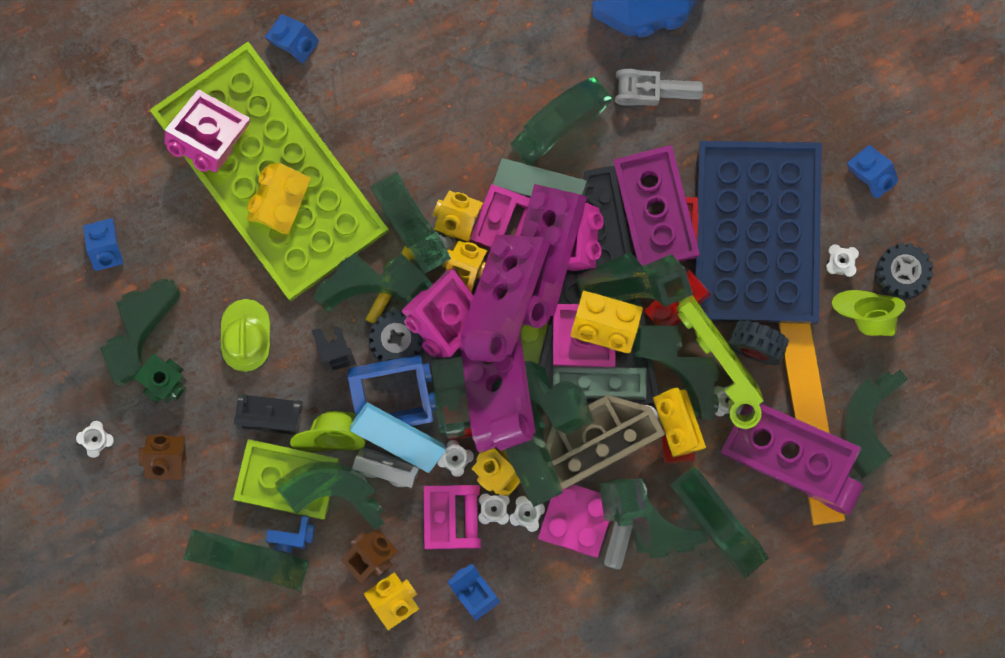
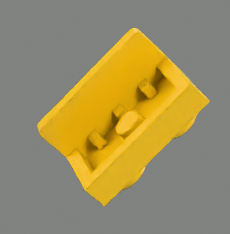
M282 163L269 164L260 173L258 179L260 186L257 193L251 197L248 203L247 211L249 213L246 219L251 222H260L283 234H289L311 178Z
M583 290L570 336L584 342L630 353L643 307Z
M672 388L653 397L673 457L698 452L706 448L686 389Z

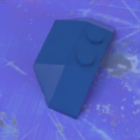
M699 0L592 1L591 13L593 18L629 37L635 35L646 37L653 34L657 29L666 27L667 30H673L681 27L684 22H687Z

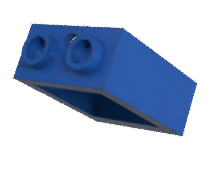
M420 354L348 368V381L356 417L367 403L362 379L415 369L423 407L388 414L410 426L433 422L432 411H438L435 393H428L426 382L432 381L429 363L422 364Z

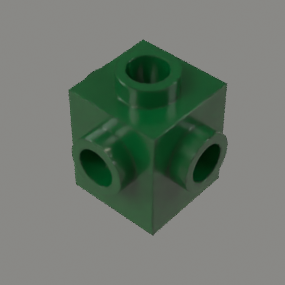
M154 353L134 377L140 384L146 387L142 393L155 403H158L160 399L166 404H169L171 400L176 401L186 389L184 384L187 380L181 375L184 369L170 358L167 362H164Z

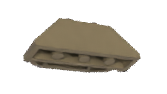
M606 395L552 424L540 468L553 493L556 494L664 436L665 433L651 407Z

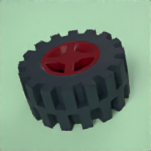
M740 320L733 331L729 346L732 350H736L738 354H743L746 358L776 366L782 362L789 339L785 335L778 333L779 331L770 329L766 325L762 326L757 322L752 323L748 320Z

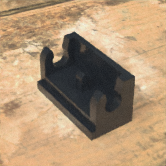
M337 326L334 327L337 339L336 341L332 339L330 343L325 339L321 328L312 330L322 364L327 373L356 364L352 350L348 348L343 333Z
M241 394L238 396L234 425L238 429L296 435L300 429L303 401Z

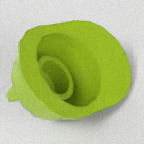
M861 290L841 292L832 300V306L835 311L846 317L854 318L860 332L870 336L895 335L898 316L906 307L904 301L898 297L884 296Z
M238 300L229 305L222 316V356L226 363L235 370L244 372L255 370L263 365L269 354V315L264 306L255 300Z
M327 411L314 420L311 430L293 436L290 445L294 449L305 452L354 451L363 448L366 441L363 437L350 431V425L356 418L355 413Z

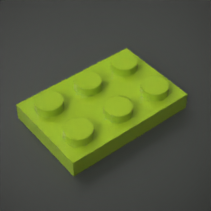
M248 439L233 500L326 520L339 459Z

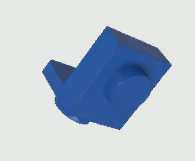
M283 14L280 15L265 36V39L270 44L289 52L300 63L306 61L319 43V39L305 24Z
M868 145L847 162L849 171L869 186L871 195L876 199L891 190L898 182L893 162L871 145Z
M113 218L83 225L86 251L95 271L124 263L119 249L117 230Z
M302 516L299 534L268 530L266 542L269 545H274L273 551L292 553V548L306 550L307 543H313L315 525L310 524L311 519L309 516Z
M473 564L458 570L453 578L447 582L475 621L500 603L498 597Z

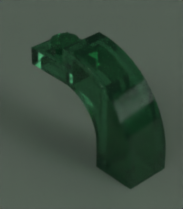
M596 77L586 79L569 88L544 106L523 126L525 129L510 144L527 165H535L564 135L580 124L595 119L614 99Z
M901 370L893 375L890 371H887L874 382L878 386L877 388L867 379L852 394L844 409L841 421V439L861 447L853 467L862 478L869 475L892 456L875 434L873 415L879 402L908 380Z
M335 462L309 463L290 471L275 482L277 491L296 514L314 500L332 495L343 497L353 503L374 530H377L385 523L381 516V513L384 512L382 506L374 497L368 499L369 496L376 492L373 484L363 474L349 466Z

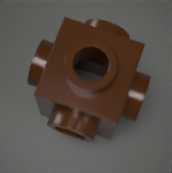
M163 434L147 436L145 447H140L138 455L139 466H144L145 479H183L187 463L185 436H167Z
M377 528L368 535L365 532L359 534L350 543L352 548L341 561L358 581L363 583L374 574L380 577L393 566L390 560L399 551Z

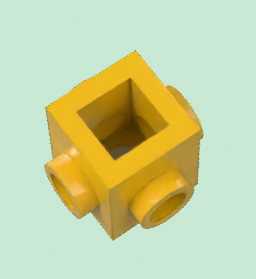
M449 190L443 201L439 199L435 206L433 217H436L437 221L434 230L442 232L448 237L459 238L469 242L483 202L469 198L464 193H455Z
M458 240L453 251L448 249L442 267L446 268V271L454 269L469 291L472 292L477 280H480L486 262L484 260L487 250L479 248L473 243H465Z
M496 447L480 453L476 459L477 463L472 468L479 476L477 481L482 487L490 492L493 490L496 494L509 496L528 474L517 463L519 457L509 448L501 451Z
M395 572L363 593L387 630H390L419 610V607L413 600L418 594L407 579L401 582Z

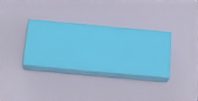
M368 402L350 425L351 432L430 473L446 451L445 444Z

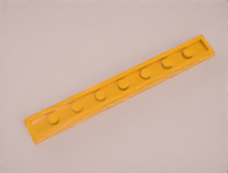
M777 323L779 333L789 339L783 358L794 418L830 433L810 324ZM808 496L813 526L845 521L844 514Z

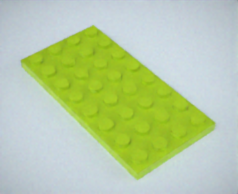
M249 42L243 44L150 109L152 115L165 131L199 89L250 118L249 126L233 145L232 154L217 173L211 170L203 172L194 166L192 159L184 155L183 157L290 302L389 232L387 226ZM282 163L311 178L289 234H283L260 222H251L246 219L249 213L247 211L248 203L251 197L257 193L260 186L258 182L260 173L269 164Z

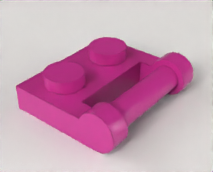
M491 184L470 237V242L491 250L495 236L506 234L516 205L524 208L514 235L520 236L530 198Z
M479 485L424 486L425 550L481 549V539L478 538L477 496H480ZM455 496H465V538L456 539Z

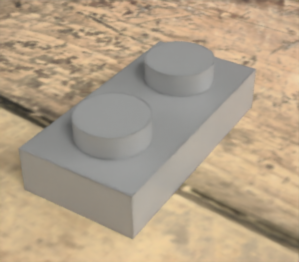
M365 447L361 448L355 457L352 468L353 470L360 471L363 476L388 480L394 486H407L412 488L420 468L405 460Z

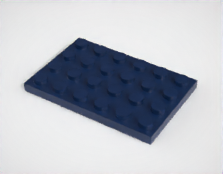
M700 141L697 235L700 257H696V277L711 293L700 304V307L712 322L748 320L753 323H819L822 143Z

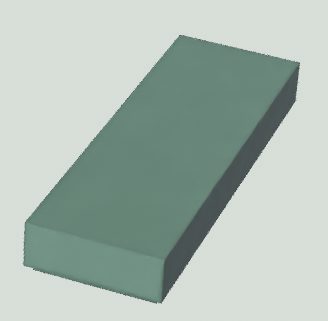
M504 158L501 159L493 185L531 198L534 184L585 196L588 187L586 180Z
M553 366V399L599 400L606 395H610L624 400H646V368Z

